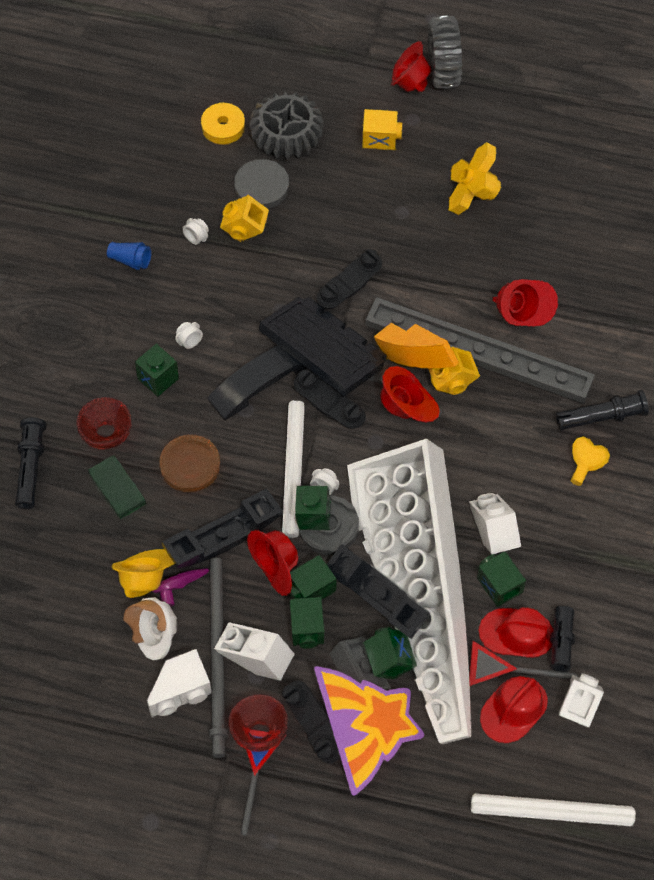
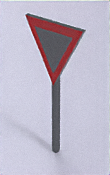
M474 641L472 643L469 674L470 687L510 672L571 679L572 675L578 677L576 673L513 666Z

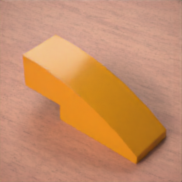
M390 323L374 336L381 351L387 355L386 359L401 365L417 368L455 367L459 364L447 340L417 324H414L406 331Z

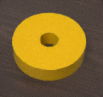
M214 104L208 107L201 117L202 132L213 143L222 145L233 143L244 133V114L233 104Z

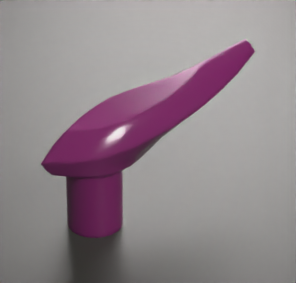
M208 568L196 569L177 574L163 580L159 588L153 592L160 593L161 601L168 603L172 607L175 605L172 591L183 588L188 583L201 578L209 570Z

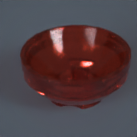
M101 397L93 399L82 407L77 417V428L81 438L89 446L97 449H110L120 445L127 439L131 431L132 419L130 411L125 404L115 398ZM108 424L115 428L114 433L108 437H102L97 433L102 425Z
M257 694L243 698L233 707L229 715V728L233 739L239 746L249 751L262 752L272 749L283 740L287 732V712L284 706L271 696ZM258 724H263L269 728L268 734L263 738L253 737L250 730Z

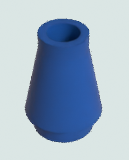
M110 242L107 248V257L135 270L146 269L151 260V248L145 246L143 242Z

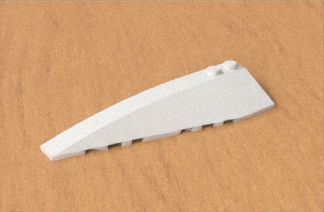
M424 439L349 464L347 467L352 505L359 517V531L363 530L365 541L362 543L366 553L370 555L374 567L430 612L412 639L408 637L417 663V667L413 668L417 677L415 679L419 691L424 695L427 703L425 707L440 744H445L471 737L468 651L460 566L443 449L428 439Z

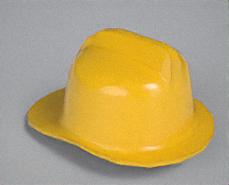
M154 549L138 553L124 561L113 563L111 567L113 570L118 571L120 585L124 588L126 597L135 598L158 589L162 581L164 569L172 566L174 562L165 549Z

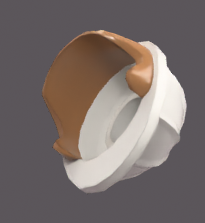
M156 597L144 598L140 602L129 606L125 610L123 620L133 631L132 640L138 643L141 651L147 658L152 660L164 658L171 647V639L177 632V617L169 604L158 600Z

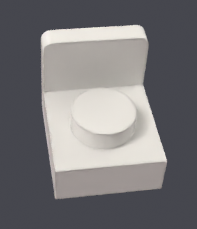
M581 673L580 677L572 675L570 679L571 684L559 710V715L590 727L603 696V688L598 685L599 680L583 673Z

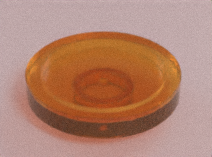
M179 436L170 441L161 453V474L167 484L176 490L183 492L200 491L211 485L219 474L220 457L218 450L211 441L202 436Z

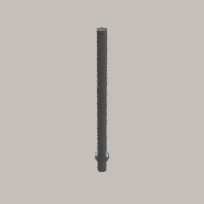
M212 558L210 559L212 729L209 730V738L212 739V756L222 758L225 757V739L228 738V729L225 728L224 656L214 648L223 634L222 559Z

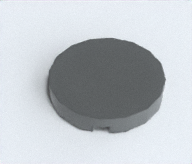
M256 159L244 164L238 169L234 178L235 193L238 199L250 195L267 209L278 206L288 195L289 176L285 168L277 162L268 159Z
M335 495L330 496V530H299L304 544L312 551L323 555L335 554L341 544L349 548L355 542L359 533V517L354 506L346 499Z

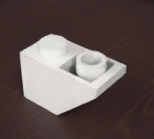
M482 494L477 500L469 501L483 545L491 554L521 547L516 514L498 494Z
M230 622L214 648L218 653L250 672L281 681L294 656L293 651L278 634Z
M196 649L166 660L147 700L152 717L156 715L167 716L175 712L179 706L187 703H200L207 698V695L212 694L210 681Z

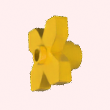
M486 142L476 149L470 163L461 159L452 166L451 180L458 183L449 198V211L459 215L469 208L474 196L481 200H493L498 195L501 182L497 180L496 175L489 172V169L496 160L495 146Z

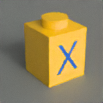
M365 109L363 148L395 150L396 139H401L402 123L397 122L398 111Z

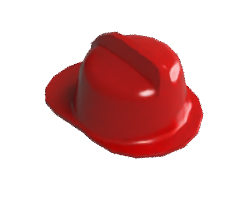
M422 42L413 43L400 56L393 69L391 86L397 85L406 92H411L415 89L421 92L425 90L431 66L423 55Z
M514 280L505 284L498 292V295L492 299L503 318L509 324L515 326H542L553 318L558 307V296L555 289L549 283L540 280Z
M399 366L389 367L385 370L382 376L383 388L380 397L383 406L388 412L404 419L412 418L425 423L433 422L438 418L440 410L437 402L413 373Z
M252 530L248 534L247 543L253 559L263 570L276 592L282 596H287L292 588L290 571L298 562L297 549L289 537L279 530L267 533Z
M530 607L495 609L487 613L479 626V637L483 645L490 651L501 655L527 658L539 657L546 654L553 645L550 643V634L554 630L549 620L540 612Z
M518 676L505 681L486 701L481 710L480 722L483 731L489 738L499 743H512L521 739L543 716L547 709L548 697L545 689L534 678Z

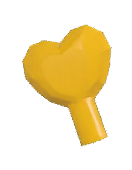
M584 436L577 438L572 444L573 459L577 468L571 478V482L574 485L581 486L588 471H596L607 464L610 457L608 449L602 445H594L590 439Z

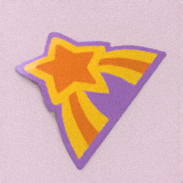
M316 666L314 670L351 794L355 796L374 778L383 760L389 761L403 742L423 738L424 732L409 715L411 699L409 688L386 691L372 682L362 680L360 684L352 677L339 671Z

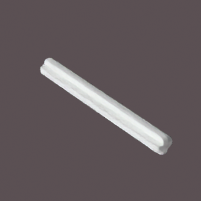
M294 400L290 401L288 405L282 532L289 538H296L299 535L295 505L297 486H301L305 409L304 402Z
M473 794L471 798V812L476 814L632 826L635 822V809L632 806Z

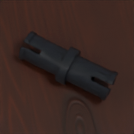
M558 606L554 609V632L550 634V643L553 644L550 667L555 671L566 672L571 669L572 645L575 644V635L573 634L575 610L569 606Z

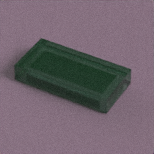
M115 455L88 469L89 475L120 519L146 505L145 498Z

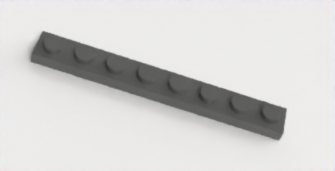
M376 297L365 320V326L378 331L383 330L390 323L406 331L414 324H417L447 340L450 347L471 352L476 366L583 404L594 381L595 374L378 297Z

